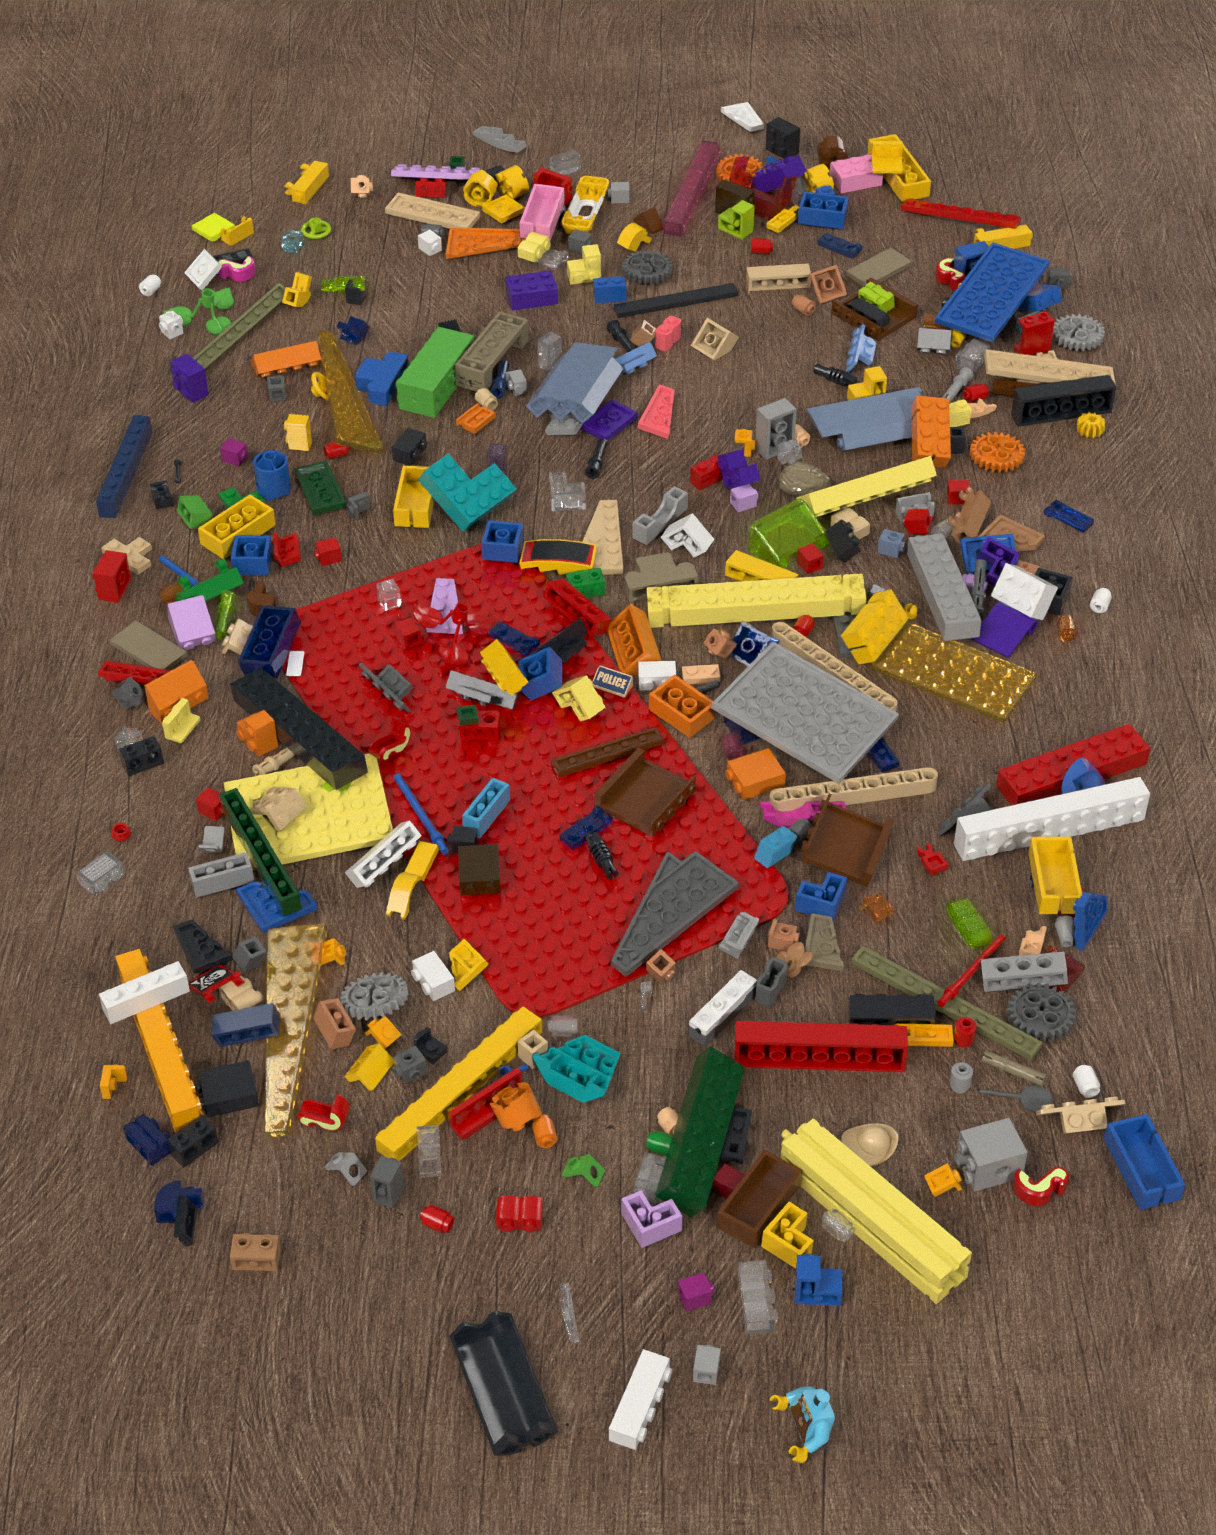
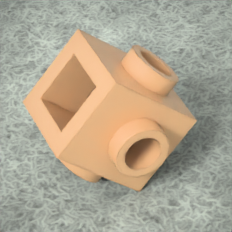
M365 175L351 178L352 196H358V198L370 196V191H373V182H370L369 178H366Z

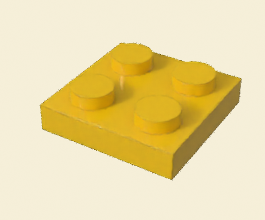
M506 194L482 206L483 212L501 224L524 213L525 210L524 206Z

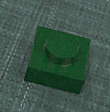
M450 156L449 166L451 169L464 167L465 157Z
M476 705L457 707L460 726L479 723Z

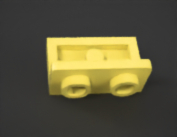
M181 698L174 705L169 715L163 719L162 726L166 739L183 743L200 721V716L191 713L189 700Z

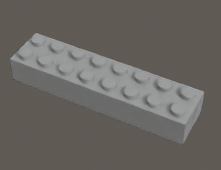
M933 534L909 537L907 555L943 640L980 637L981 618L944 535Z

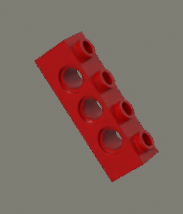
M562 578L548 582L543 597L572 622L578 618L582 619L587 634L591 638L607 632L611 622V618L565 579Z

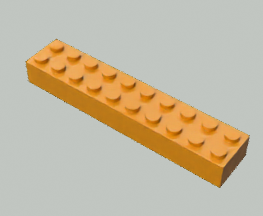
M140 949L115 956L122 984L152 972L147 969L150 968L147 956L142 957ZM163 1002L133 1015L174 1132L177 1133L203 1114L199 1097L195 1095L196 1091L193 1081L189 1078L188 1067L183 1062L182 1051L177 1046L178 1041L175 1032L169 1030L172 1029L169 1016L167 1017L165 1014L166 1009Z

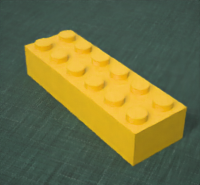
M896 134L869 139L867 155L872 154L873 141L901 140ZM903 144V173H883V177L901 202L909 198L922 199L929 197L931 180Z

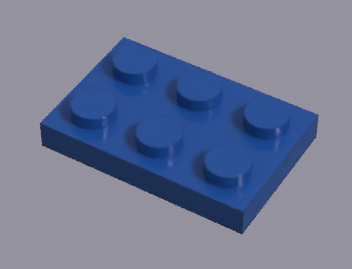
M1013 534L989 536L1016 551ZM988 536L960 540L965 574H974L975 561L978 560L976 557ZM986 564L985 572H989L991 566Z

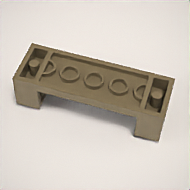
M499 311L455 364L456 386L475 392L481 388L489 390L492 386V369L511 346L522 349L529 341L528 319Z

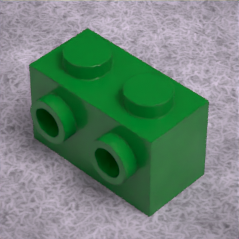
M601 568L566 573V581L586 598L605 595V579Z

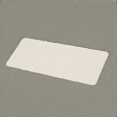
M290 651L286 676H301L304 651Z

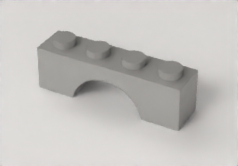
M675 486L664 495L662 503L654 515L650 517L643 513L633 522V539L645 545L649 544L688 509V493Z

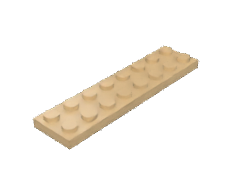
M985 349L984 352L986 374L992 376L997 375L1041 383H1055L1110 375L1115 383L1113 367L988 349Z

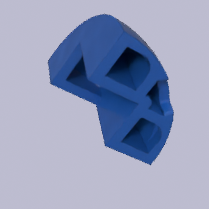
M1081 757L1066 772L1062 783V794L1106 785V782L1097 769L1087 759Z

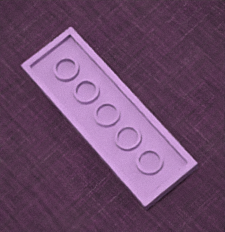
M398 164V166L391 170V176L468 180L470 175L478 172L480 168L472 167L466 170L465 167L451 169L450 166L436 168L434 165L421 168V165L407 167L406 164Z

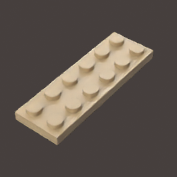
M397 193L385 208L386 214L421 223L442 225V227L450 229V227L472 228L480 218V211Z

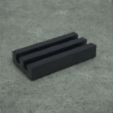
M186 1195L179 1197L173 1235L176 1238L179 1237L178 1240L180 1242L184 1241L183 1245L185 1247L193 1244L198 1209Z

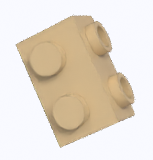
M238 618L235 624H230L226 632L229 635L225 636L221 644L224 646L221 653L225 654L230 649L246 657L257 628Z

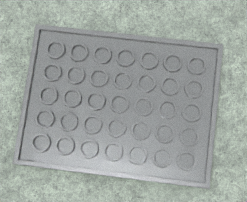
M774 641L723 691L711 706V709L838 784L895 723L899 716L897 712Z

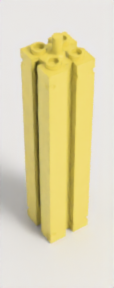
M815 1119L810 1120L807 1124L803 1123L798 1128L797 1135L790 1133L787 1129L782 1132L781 1136L784 1140L781 1144L780 1158L803 1170L801 1187L925 1295L927 1294L935 1304L946 1297L952 1287L956 1288L968 1277L969 1267L967 1265L970 1263L972 1252L966 1247L961 1246L957 1239L828 1130L821 1127Z

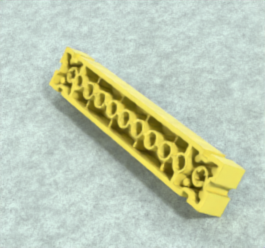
M845 574L843 578L841 575L663 586L662 588L648 587V616L650 627L656 628L664 627V624L670 623L672 627L796 619L803 615H810L811 617L844 615V612L858 615L866 605V593L863 574Z

